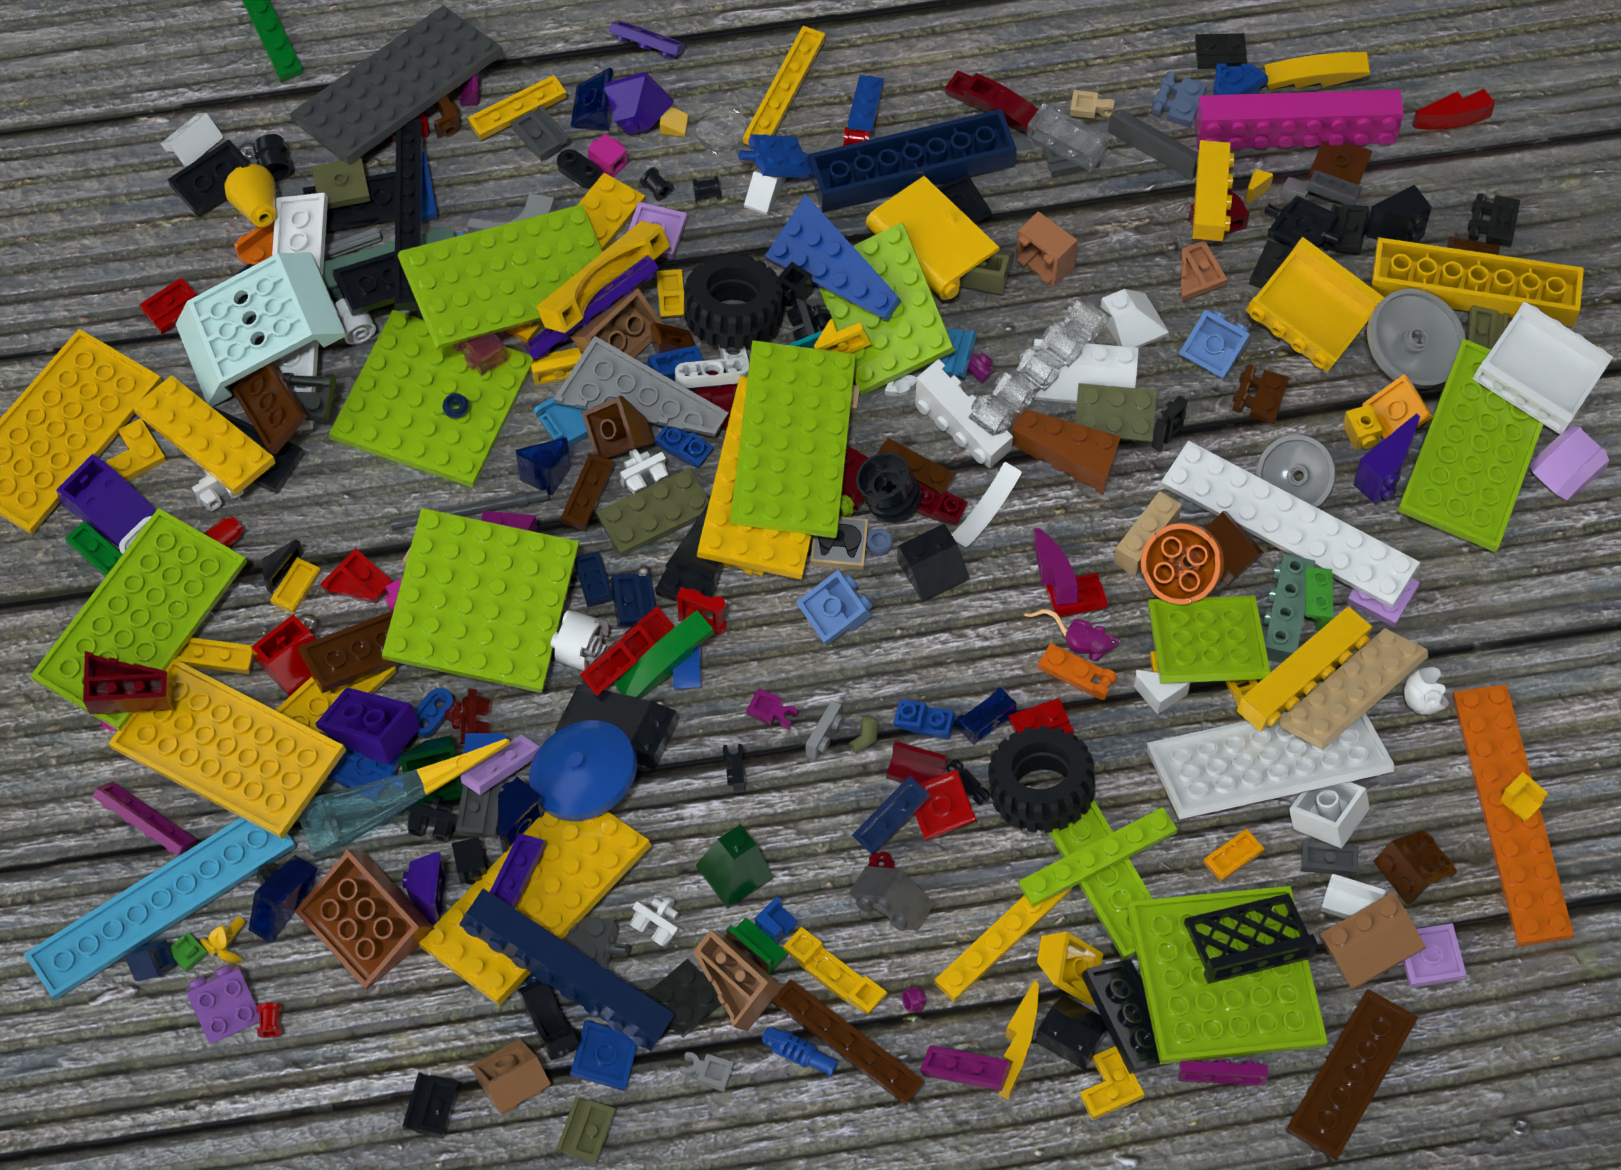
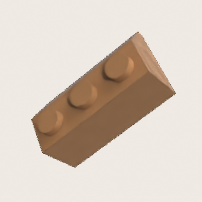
M634 288L629 295L625 297L620 296L616 299L610 309L592 317L593 320L588 325L580 327L570 337L582 354L593 337L596 336L635 358L652 342L650 325L653 322L663 323L638 288Z
M1394 891L1320 933L1323 946L1352 991L1426 949L1409 914Z

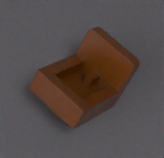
M446 95L437 101L438 112L441 118L434 121V128L438 138L452 135L455 131L460 130L458 107L454 101L450 102Z

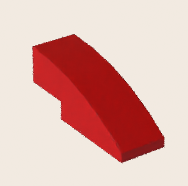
M1485 89L1479 90L1465 98L1457 91L1417 110L1412 126L1415 129L1441 130L1475 124L1492 116L1495 102Z

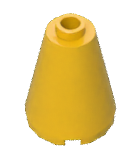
M249 164L248 167L244 168L240 166L232 171L225 182V193L229 203L255 226H269L276 217L275 181L270 171L264 166Z

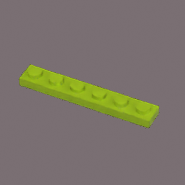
M1161 807L1019 880L1018 886L1033 908L1177 834V827L1164 807Z

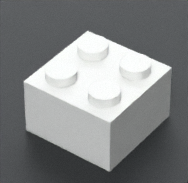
M1352 782L1301 792L1289 808L1294 830L1341 849L1370 809L1366 788Z

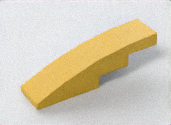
M1367 52L1318 54L1264 65L1265 73L1268 76L1267 86L1269 90L1294 84L1296 89L1317 83H1321L1324 88L1371 75Z
M1033 981L1006 1030V1038L1012 1040L1005 1052L1003 1060L1009 1061L1011 1069L1002 1091H999V1096L1008 1101L1022 1074L1031 1047L1038 1007L1039 983Z

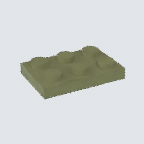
M1079 383L1075 423L1121 436L1120 441L1152 443L1157 390Z

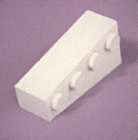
M938 359L916 378L915 405L920 413L928 415L933 419L940 430L948 432L957 445L965 447L970 451L978 463H983L990 469L1012 450L1013 436L990 412L983 413L980 401L973 394L967 396L960 387V380L955 375L950 378L942 370L945 365Z

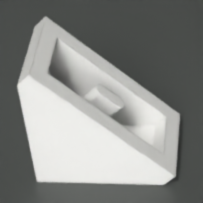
M760 169L755 170L744 207L767 216L787 177L762 176Z
M1136 670L1134 688L1157 715L1188 695L1190 682L1160 683L1159 673Z

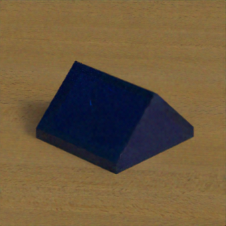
M609 67L577 85L571 127L575 129L609 131L612 112L604 86L605 83L614 81V71L612 68Z
M567 437L515 450L520 481L539 490L547 489V494L553 496L571 469Z

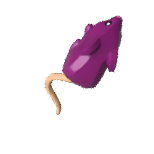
M1048 609L1024 614V616L1035 617L1041 614H1048L1054 617L1066 638L1069 649L1076 653H1089V659L1092 661L1100 660L1120 643L1118 638L1104 633L1105 627L1096 626V628H1093L1090 622L1081 619H1074L1069 628L1066 629L1060 617Z

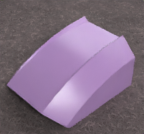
M1571 425L1549 444L1529 466L1533 474L1556 495L1569 500L1606 470L1609 458L1605 449L1601 448L1581 427Z

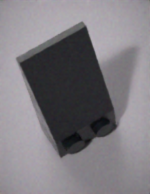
M578 684L555 731L557 732L568 725L581 721L597 720L608 722L621 729L627 735L635 749L637 764L656 770L678 725L677 711L653 701L603 690L596 696L588 686Z

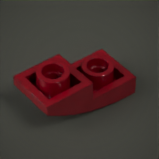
M919 483L922 499L915 513L933 520L957 525L968 502L945 490L943 494H940Z

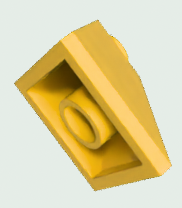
M1067 931L1041 936L1037 963L1053 985L1084 1003L1094 1006L1095 1003L1081 974L1085 969L1101 966L1103 953Z

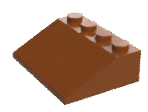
M347 849L295 910V913L364 989L370 988L417 949L419 942L434 929L364 851Z

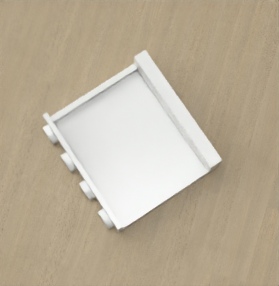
M1524 301L1472 379L1555 432L1562 434L1613 356L1608 354L1603 348L1587 341L1582 335L1563 326L1558 320L1547 316L1537 307Z

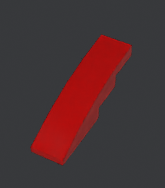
M655 606L602 652L579 676L597 696L632 667L658 640L673 629L674 625L662 610Z

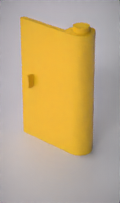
M925 176L878 206L866 219V226L875 235L903 222L930 289L942 300L954 298L959 292V278L1000 250L994 241Z

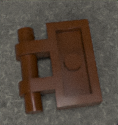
M1247 365L1245 372H1242L1240 375V387L1234 394L1232 409L1237 413H1241L1244 407L1250 408L1249 418L1275 424L1289 377L1264 370L1262 378L1255 376L1256 367L1254 365ZM1250 388L1257 389L1255 397L1248 394Z

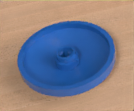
M588 720L568 725L549 737L536 753L529 773L531 792L541 808L555 818L565 821H582L597 817L613 808L629 791L637 771L636 752L627 735L621 729L608 722Z

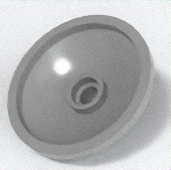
M1288 435L1277 439L1265 449L1259 459L1256 476L1318 508L1326 501L1333 490L1336 469L1331 454L1319 441L1304 435ZM1303 472V479L1297 481L1295 478L1296 473Z

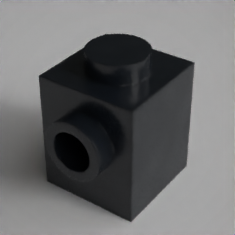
M791 262L778 276L783 288L782 302L785 304H791L795 307L798 305L796 298L803 296L806 299L813 291L812 274L794 262Z

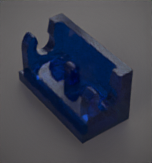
M998 687L989 698L964 716L962 714L958 716L954 724L975 745L1005 723L1009 715L1016 713L1017 703L1001 687Z

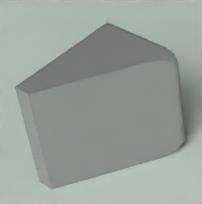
M1288 176L1282 187L1280 198L1290 202L1296 195L1307 199L1310 192L1307 191L1309 183Z

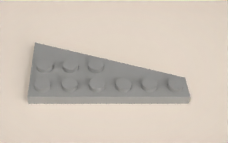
M596 336L593 337L553 399L554 403L587 410L616 397L623 396L647 418L648 423L689 432L693 431L694 433L712 437L717 435L729 416V412Z

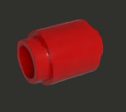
M229 516L228 518H222L205 531L204 534L226 547H230L241 538L240 535L244 533V530L236 518Z

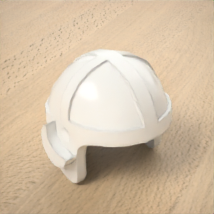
M1436 667L1417 670L1408 677L1405 683V700L1408 706L1420 715L1438 713L1449 705L1448 700L1443 695L1446 690L1445 686L1436 683L1441 676V671Z

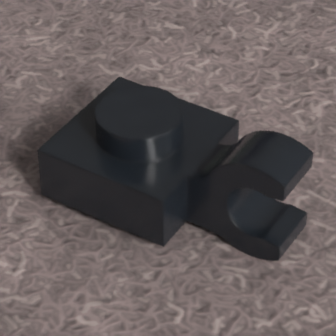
M738 744V752L736 754H730L727 745L723 746V758L732 767V769H726L727 785H733L734 795L745 794L742 762L744 750L742 744Z

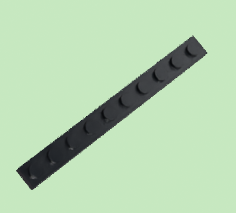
M412 119L396 131L394 306L396 311L419 309L397 255L402 250L422 245L421 119Z

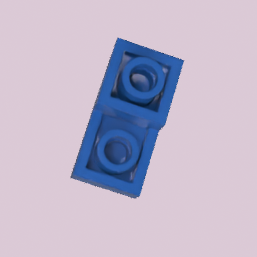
M666 426L654 439L655 445L697 468L713 449L711 444L693 431L691 434H688L684 430Z
M700 645L693 649L694 654L673 669V685L675 690L702 688Z
M899 700L893 724L910 732L950 739L956 714L954 710L928 708L925 702Z

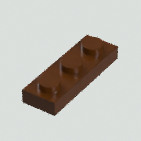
M889 438L886 439L877 454L893 452L902 456L911 468L917 482L940 494H943L944 490L947 491L955 479L956 473Z
M589 453L561 515V524L586 531L614 469L613 460Z

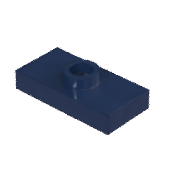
M599 551L577 556L574 565L587 607L613 601Z

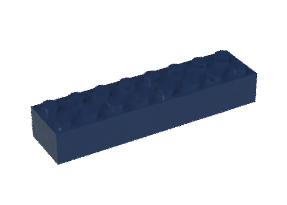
M998 109L808 154V164L811 169L810 178L821 210L824 212L898 194L923 176L933 185L953 181L967 174L971 177L1013 167L1016 162L1017 148L1003 111Z

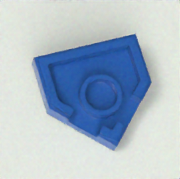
M1218 63L1216 65L1214 95L1259 94V88L1268 83V76L1253 64L1227 66V64Z

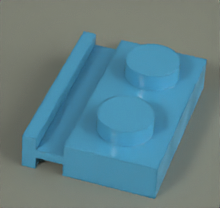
M947 329L955 352L939 359L945 365L942 370L950 378L955 375L965 379L977 337L975 330L965 332L963 329Z

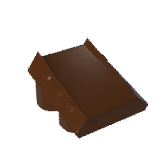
M1222 511L1218 517L1205 527L1217 539L1222 549L1224 570L1220 581H1224L1228 586L1264 553L1227 511Z

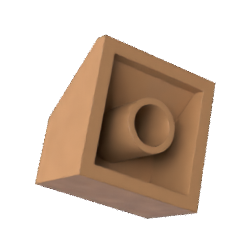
M520 1038L470 1066L490 1102L500 1114L514 1110L520 1102L541 1094L544 1088L551 1085L537 1056Z

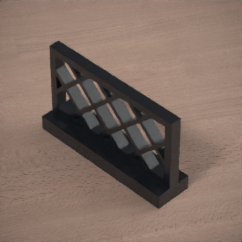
M1289 893L1188 917L1184 921L1205 968L1204 977L1208 984L1312 959L1317 946L1314 935L1308 934ZM1285 904L1289 912L1287 917L1271 911L1273 906ZM1256 911L1264 915L1261 923L1247 918V913ZM1229 917L1238 921L1235 930L1220 924L1221 919ZM1268 917L1283 924L1279 932L1264 926ZM1203 923L1211 927L1212 930L1209 936L1198 932L1195 925ZM1242 924L1257 930L1253 938L1238 932ZM1289 926L1297 930L1300 937L1291 938L1282 933L1285 927ZM1216 930L1231 936L1227 945L1212 938ZM1260 932L1275 938L1274 943L1266 945L1257 941ZM1234 938L1249 945L1248 949L1244 951H1239L1230 946ZM1211 945L1223 951L1222 955L1210 959L1206 952L1207 946Z

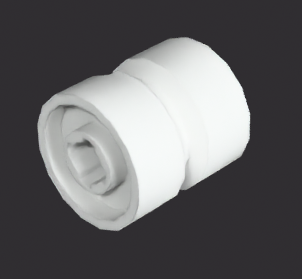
M344 298L335 303V309L347 335L344 339L348 344L363 343L375 334L376 326L368 311L352 316Z

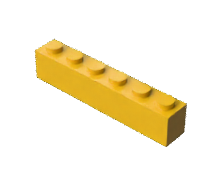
M1347 606L1241 698L1237 712L1260 732L1268 726L1274 727L1286 710L1290 711L1300 702V698L1303 695L1307 696L1317 688L1318 682L1322 679L1325 681L1335 672V668L1339 664L1343 665L1353 656V652L1356 649L1360 650L1370 641L1368 636L1372 626Z

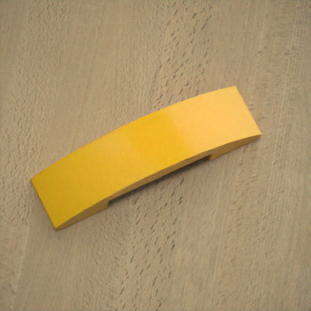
M800 927L783 946V949L819 983L851 1006L866 1014H870L887 995V991L866 975L861 977L823 948V943L803 927Z

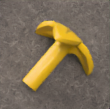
M237 916L227 929L224 925L218 926L210 933L209 941L205 938L200 939L202 946L211 956L218 953L221 961L231 964L242 963L243 959L235 953L229 952L227 945L245 925V921Z

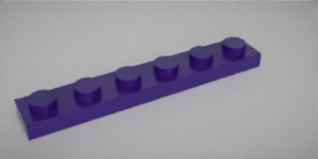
M646 255L598 291L588 303L583 319L569 331L563 333L546 328L524 344L523 347L533 360L537 357H544L557 342L562 343L566 341L575 329L588 325L593 320L592 317L610 309L614 304L613 302L620 296L625 297L634 290L635 285L641 281L645 282L651 279L659 267L649 255Z

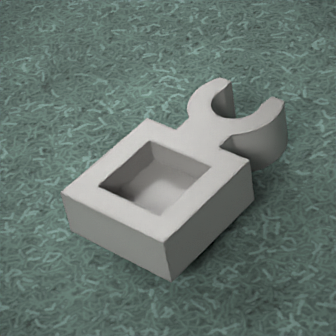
M686 1052L685 1060L691 1061L694 1064L690 1068L681 1066L680 1073L686 1077L699 1075L697 1079L698 1084L725 1092L734 1062L706 1054L704 1061L699 1060L696 1054Z

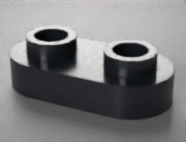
M564 150L557 157L559 172L583 188L591 189L601 177L600 167L575 150Z

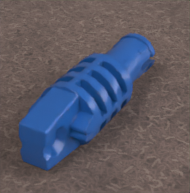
M768 1026L762 1036V1043L771 1047L772 1052L785 1057L787 1060H791L795 1064H799L803 1068L811 1066L832 1077L838 1066V1059L818 1051L815 1044L809 1043L807 1040L801 1039V1037L795 1036L786 1030L781 1032Z

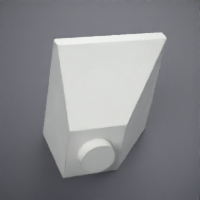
M1123 289L1102 298L1099 315L1118 346L1140 348L1169 335L1168 329L1145 293Z

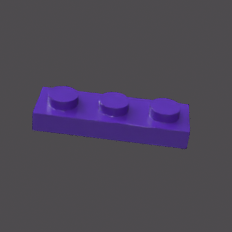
M621 20L611 22L609 32L616 34V38L621 41L630 42V40L638 42V46L641 48L661 50V55L670 58L684 53L686 43Z
M519 833L490 893L515 909L546 847L544 840Z

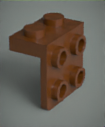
M1424 830L1391 841L1373 861L1406 904L1413 903L1429 885L1453 877L1457 873L1451 860L1438 847L1434 838Z

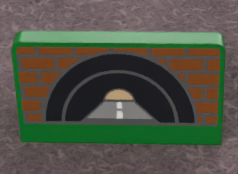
M747 918L736 928L730 925L726 929L727 936L769 975L788 957L787 952Z

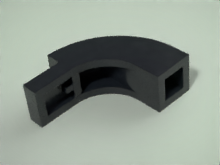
M537 980L517 989L532 1026L550 1060H555L577 1050L576 1044H578L576 1036L563 1019L549 985Z

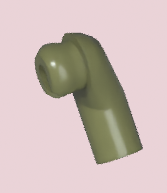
M869 715L861 718V736L849 743L850 748L855 754L876 742L879 728L876 718Z

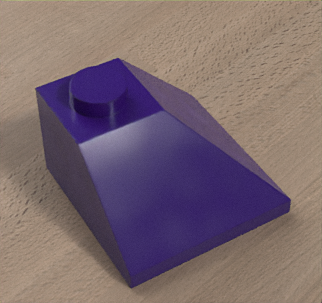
M647 72L607 82L604 86L614 122L628 135L649 130L674 102V99Z
M434 852L410 861L409 870L404 871L402 886L407 889L409 899L433 926L440 920L446 876L440 852Z

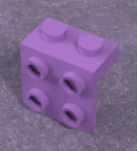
M230 963L215 969L216 974L206 979L204 975L194 978L188 982L189 986L184 988L205 1036L211 1043L259 1022V1014L256 1012L255 1002L237 964L231 966Z

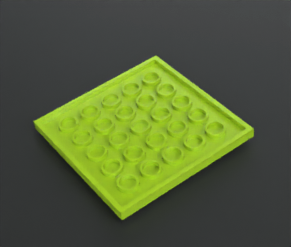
M392 310L329 432V439L474 488L531 372V364L534 363L535 359L533 360L529 354L480 338L436 349L423 319ZM452 393H459L468 400L469 410L461 418H450L443 411V401ZM453 406L452 409H457L460 406Z
M421 508L383 648L382 659L542 693L553 652L551 640L554 633L558 632L579 541Z
M1291 886L1128 901L1126 907L1160 1065L1180 1063L1181 1061H1199L1326 1047L1328 1041L1308 960L1208 984L1204 977L1205 968L1184 924L1185 918L1287 893L1290 894L1294 902ZM1285 904L1273 906L1271 910L1284 917H1287L1289 913ZM1252 911L1248 912L1246 917L1261 923L1264 915ZM1227 917L1221 919L1220 924L1235 930L1238 921ZM1269 917L1264 926L1277 932L1280 931L1283 925ZM1203 923L1195 925L1198 932L1209 936L1212 930L1211 927ZM1242 924L1238 932L1251 938L1254 937L1257 931L1245 924ZM1286 926L1282 933L1291 938L1300 937L1298 931L1289 926ZM1216 930L1212 938L1227 945L1231 936ZM1260 932L1257 941L1268 945L1274 943L1275 938ZM1234 938L1230 947L1244 951L1248 949L1249 945ZM1208 945L1206 948L1210 959L1219 957L1223 953V951L1211 945Z

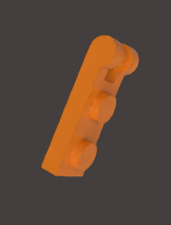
M1052 643L1049 644L1037 668L1100 700H1105L1109 693V686L1113 685L1118 678L1114 671L1103 669ZM1093 679L1100 680L1099 684L1092 683Z

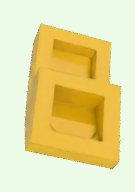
M682 269L656 271L660 318L684 316Z

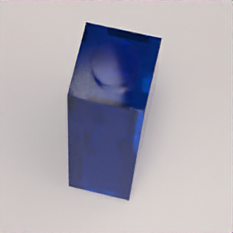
M294 855L255 891L248 930L271 944L295 914L298 906L314 888L318 868L297 855Z

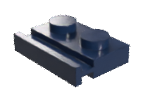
M612 574L610 581L617 626H633L655 607L650 574L645 576H639V574Z

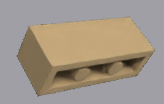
M1159 491L1116 547L1113 563L1136 577L1141 570V556L1146 542L1158 530L1178 522L1182 504Z

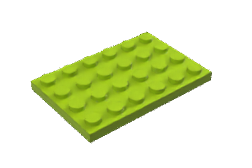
M903 222L853 246L901 300L888 322L819 287L825 305L830 310L831 319L834 320L839 331L861 322L870 339L871 345L850 353L856 354L854 380L856 385L859 386V392L862 396L955 352Z

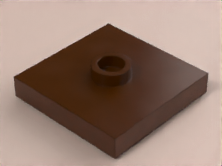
M1322 141L1308 178H1311L1314 171L1318 170L1359 185L1372 155V150L1345 141L1342 145H1329V141Z

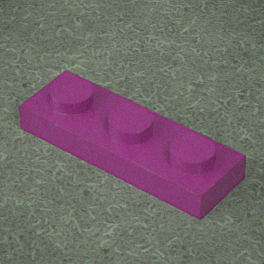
M930 1045L920 1071L923 1076L1002 1091L1011 1065L1008 1060Z
M1219 1059L1214 1062H1203V1060L1181 1061L1178 1069V1081L1264 1086L1268 1077V1065H1260L1257 1061H1246L1243 1064L1231 1063L1230 1060Z

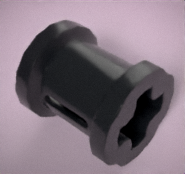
M656 167L648 169L640 179V184L643 187H648L659 201L666 198L673 189V184L663 179Z
M718 176L698 181L696 178L692 179L695 202L705 197L721 198Z

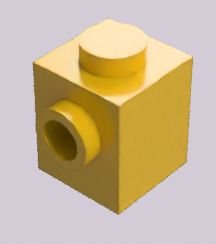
M1371 404L1346 411L1343 427L1354 450L1361 448L1369 449L1378 444L1382 428Z

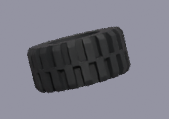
M731 254V256L725 257V255H719L716 259L712 260V258L705 260L703 265L699 264L688 275L684 286V318L688 328L700 340L705 339L707 344L712 346L715 344L720 345V348L728 349V347L742 349L743 346L750 348L752 340L764 342L769 338V335L774 334L781 322L783 297L781 280L770 266L766 267L764 262L760 260L755 261L750 256L739 257V254ZM724 299H740L746 301V303L726 304L720 301Z
M1041 725L1037 729H1033L1032 726L1024 728V732L1021 733L1016 731L1009 735V740L1004 739L998 745V750L993 751L991 755L988 774L993 806L997 812L1001 813V817L1006 822L1010 823L1012 821L1014 827L1021 830L1025 827L1028 829V832L1037 833V830H1044V833H1050L1052 829L1059 828V830L1067 828L1068 823L1072 822L1074 824L1081 819V813L1086 814L1091 807L1090 803L1094 801L1095 770L1092 754L1088 751V747L1083 741H1078V737L1071 732L1064 733V729L1058 727L1048 729V726ZM1042 769L1053 770L1065 776L1062 782L1046 789L1030 788L1019 782L1026 774Z

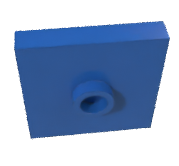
M585 1020L570 1076L625 1091L637 1045L622 1032H617L611 1027Z

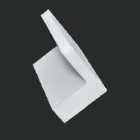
M197 113L160 144L166 152L174 151L182 164L188 166L223 138V135L207 113Z
M1332 874L1320 911L1346 919L1385 897L1386 890Z

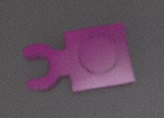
M758 688L746 710V715L769 725L775 719L779 721L783 728L791 729L792 722L784 717L792 715L797 718L798 710L793 706L783 707V698Z

